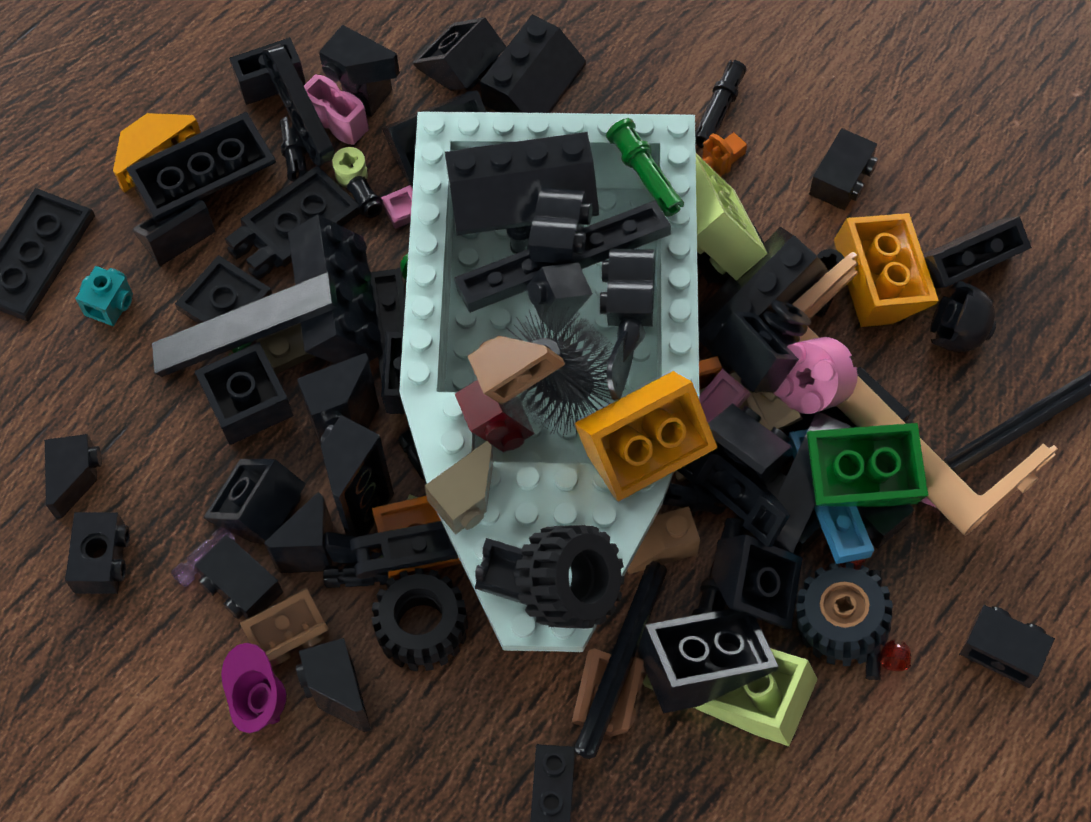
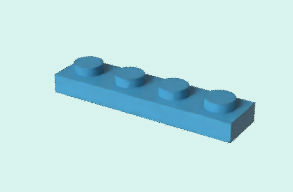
M808 429L790 432L788 435L791 439L788 444L792 446L794 459ZM815 504L814 510L836 564L871 558L874 548L856 506H816Z

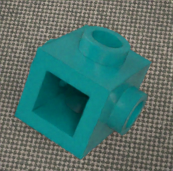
M95 266L91 274L83 279L80 292L75 299L85 316L114 327L121 313L126 311L131 305L133 292L127 277L122 272L113 268L106 270Z

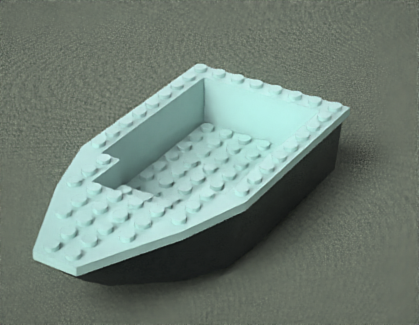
M418 112L399 392L426 483L432 481L486 442L470 431L455 397V393L477 380L467 356L479 349L483 342L494 339L497 336H506L519 340L515 336L517 335L523 341L529 342L519 330L528 336L525 330L527 332L529 330L532 334L530 331L532 327L535 333L532 319L542 339L540 334V318L534 304L529 299L528 291L469 313L458 292L454 277L514 254L510 250L511 241L506 229L457 236L447 177L445 152L588 132L594 162L599 216H592L590 223L592 225L655 200L636 171L625 166L622 162V154L616 145L610 144L606 138L607 131L616 122L626 118L632 119L636 124L635 131L642 140L647 141L651 146L653 160L662 170L676 193L684 201V206L680 207L681 210L678 213L669 217L665 216L671 225V235L635 248L654 249L653 326H643L646 334L643 341L634 350L630 372L621 398L672 371L692 381L699 398L695 115ZM602 262L582 269L593 294L578 310L575 324L573 322L571 325V333L573 325L575 328L579 321L581 323L582 320L584 322L586 319L587 322L584 325L588 323V327L590 324L592 328L590 331H595L597 336L601 334L604 339L601 343L605 344L608 342L609 344L606 347L612 346L608 349L610 350L617 341L618 326H608L607 314H600V293L607 292L608 283L602 282ZM544 323V328H545V331H546V334H547V337H548L547 327H546V324ZM570 327L568 328V338L570 334ZM584 340L578 343L576 350L583 348ZM591 350L583 351L582 356L590 353ZM598 355L590 356L589 358L595 359ZM610 356L605 357V358H602V359H599V360L608 359ZM593 377V379H597V380H599V379H605V378H596V377ZM598 383L608 386V383ZM536 387L528 391V394H526L527 397H525L524 399L530 397L528 395L534 394L529 392L536 391ZM594 388L596 390L601 391L595 392L604 395L603 398L608 400V403L611 404L615 402L614 400L609 399L612 398L611 396H609V391L606 392L601 389ZM543 392L535 396L534 402L541 400ZM590 394V395H591L594 399H596V401H598L603 407H606V406L609 405L607 402H605V401L599 399L598 397H596V396ZM589 396L587 397L598 410L603 408ZM549 397L545 399V405L543 400V408L547 406ZM566 403V410H567V415H568V410H569V409H568V406H567V403ZM572 405L573 420L571 418V432L570 418L567 431L566 411H564V417L562 416V425L560 419L559 427L557 424L556 430L554 427L555 413L549 427L548 424L547 426L545 424L543 427L541 424L542 418L538 424L536 418L532 421L529 416L528 420L535 434L527 438L523 445L506 452H502L492 445L494 463L487 512L484 513V518L479 524L469 530L464 528L455 535L440 517L504 651L583 652L597 625H594V628L588 629L557 628L541 625L536 622V617H530L525 611L527 605L475 589V570L477 565H481L483 558L482 550L486 538L522 549L524 544H530V536L534 533H541V529L545 527L569 525L594 526L599 528V532H606L610 536V543L617 545L619 549L617 557L623 560L624 565L621 568V576H624L663 504L674 473L672 472L618 502L587 456L578 432L576 437L575 424L573 426V421L574 423L576 421ZM578 405L579 412H580V414H581V416H582L581 418L583 419V418H585V417H584V415H583V413H582V411H581V409H580V407H579V405ZM558 407V417L560 415V407ZM556 409L555 423H556V421H557V409ZM570 567V569H569V585L571 586V582H572V572H571V567Z

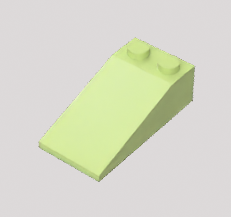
M696 153L697 252L702 254L705 251L711 257L709 259L711 264L719 273L723 275L727 272L737 281L768 253L735 190Z
M771 649L779 666L777 671L701 706L693 707L749 733L790 746L818 679L807 659ZM646 675L643 684L645 687L653 690L650 680Z

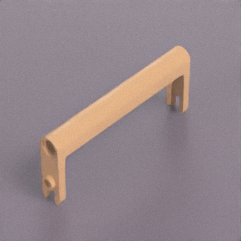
M852 252L847 255L792 305L803 311L811 319L858 274L854 269L858 264L854 260L857 254ZM807 326L806 333L803 336H799V342L819 337ZM857 376V383L851 396L837 405L857 427L906 424L859 376ZM920 438L928 490L927 498L966 536L1016 491L1020 490L1024 493L1031 488L1039 479L1035 474L1056 455L1055 451L1058 448L1055 445L1048 448L1043 443L985 494L977 495Z

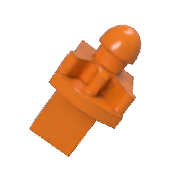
M734 132L725 139L712 133L709 139L703 142L702 159L721 177L723 174L731 171V164L746 154L747 143Z

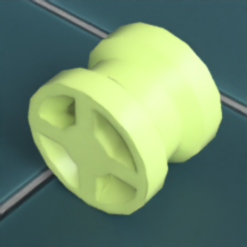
M345 147L334 154L332 162L339 185L347 188L349 181L357 176L367 179V167L362 151L354 147Z

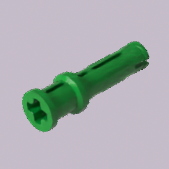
M626 118L616 122L607 131V140L610 144H615L622 154L621 160L625 166L636 171L664 215L669 217L678 213L681 210L680 207L684 206V201L676 193L662 170L653 160L649 143L642 140L635 131L636 124L632 119Z

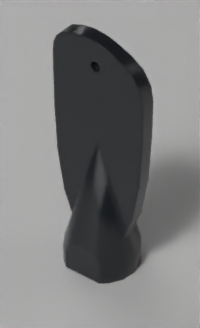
M626 318L619 323L617 341L607 365L608 389L613 400L621 399L630 372L634 350L643 341L646 334L642 322L634 318Z

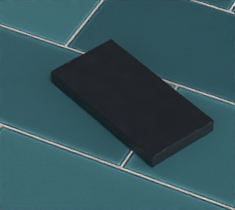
M38 188L34 189L0 241V311L27 322L30 320L95 217L92 209Z

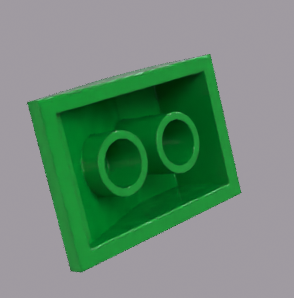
M918 423L807 432L816 506L883 507L916 504L928 496Z

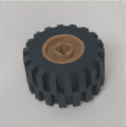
M846 562V568H839L836 563L829 564V570L826 572L821 567L815 571V579L808 576L804 581V589H800L798 594L797 626L799 635H802L806 648L813 647L814 656L820 659L822 655H826L827 663L835 665L837 659L843 660V666H851V660L857 659L858 663L861 664L867 662V654L870 653L875 657L880 652V645L885 646L888 640L893 611L892 600H889V589L887 586L881 587L882 579L877 574L870 577L869 568L861 566L860 570L854 569V563Z

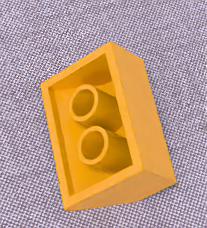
M909 213L846 218L834 238L836 250L844 258L852 252L857 254L854 260L858 264L854 269L858 274L848 283V288L861 327L894 324L937 304L939 300Z
M674 371L574 423L587 456L618 502L717 449L692 381Z

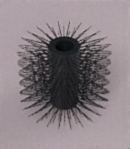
M542 305L540 330L542 339L534 325L533 319L534 337L532 336L531 338L526 330L525 332L528 336L521 330L519 331L530 343L544 345L563 358L565 365L519 395L521 398L518 401L523 404L524 400L527 401L524 403L525 414L527 412L528 414L530 412L535 414L536 412L538 417L542 418L543 416L544 418L545 413L547 415L548 411L546 420L549 424L551 419L553 421L554 413L556 418L557 409L556 423L558 427L560 419L562 425V416L564 417V411H566L567 431L570 418L571 432V418L573 420L571 405L576 422L579 421L578 405L584 417V411L588 416L586 407L589 409L591 406L598 411L587 398L588 396L603 407L590 394L603 400L604 395L595 392L601 391L594 388L606 392L609 391L603 389L608 388V386L598 384L607 383L605 382L607 377H601L606 375L604 373H607V370L597 369L607 367L603 365L608 364L609 358L599 359L607 355L605 353L608 352L606 350L608 347L604 346L601 352L598 351L600 350L598 345L600 344L601 337L595 340L592 337L596 335L595 331L589 330L587 332L585 329L583 331V328L587 327L588 323L584 326L580 323L575 328L573 325L571 333V325L573 322L575 324V317L573 320H569L568 325L566 323L565 327V319L563 316L561 319L560 316L559 325L557 321V330L555 318L554 332L552 325L554 313L552 317V312L551 321L549 319V327H547V337L543 323ZM564 319V328L562 334V321ZM560 325H561V336L559 335V327H560ZM551 327H552V331H553V339H552V336H551ZM570 327V334L568 338V328ZM584 340L583 348L576 350L578 343ZM591 350L590 353L582 356L583 351ZM598 355L595 359L589 358L590 356ZM593 377H596V378H605V379H599V380H597V379H593ZM536 387V391H534L535 393L528 395L530 397L524 399L525 397H527V392ZM543 392L541 400L534 402L535 396ZM549 397L547 406L543 408V400L545 405V399ZM566 403H567V406H568V409H569V410H568V415H567V410H566ZM558 407H560V415H559V417H558Z

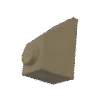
M488 441L425 485L427 501L455 535L464 528L469 530L475 527L484 518V513L487 512L494 463L492 445Z

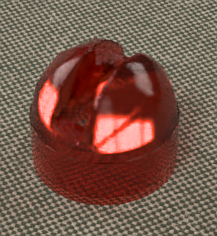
M890 640L882 648L881 666L890 671L908 670L911 667L912 656L910 647L904 641L901 644H895V640Z

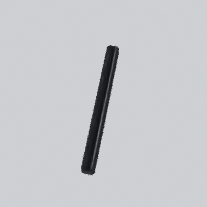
M1091 370L945 457L944 462L958 475L1091 394Z
M652 561L646 565L575 745V753L585 759L590 760L597 756L640 644L645 625L648 623L667 574L666 566L661 565L657 561Z

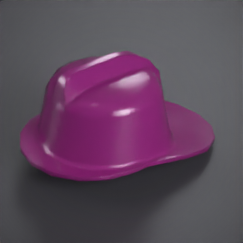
M251 643L235 646L229 651L223 662L221 672L222 685L233 724L239 731L250 734L260 731L268 724L280 722V715L287 702V692L284 684L274 676L271 663L265 651L258 645Z

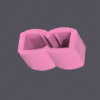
M317 74L304 85L323 127L330 128V131L338 140L354 145L369 130L365 107L355 95L340 91L331 79Z

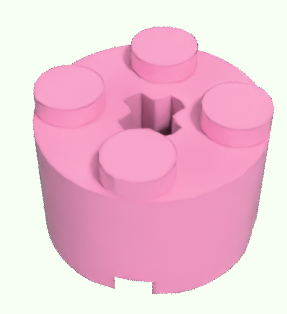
M821 337L787 346L799 360L777 391L773 393L780 397L790 409H795L799 413L812 414L835 407L851 396L857 383L858 374L857 368L853 367L850 358L852 355L844 344L830 337Z

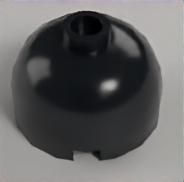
M959 281L950 287L956 290L950 298L943 296L939 302L930 327V332H937L936 339H931L933 344L957 353L968 352L979 347L985 340L988 341L993 336L996 329L994 306L988 295L970 284Z

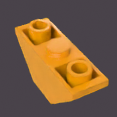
M147 113L120 132L113 172L123 192L125 193L134 186L126 169L127 167L201 133L197 119L193 115Z

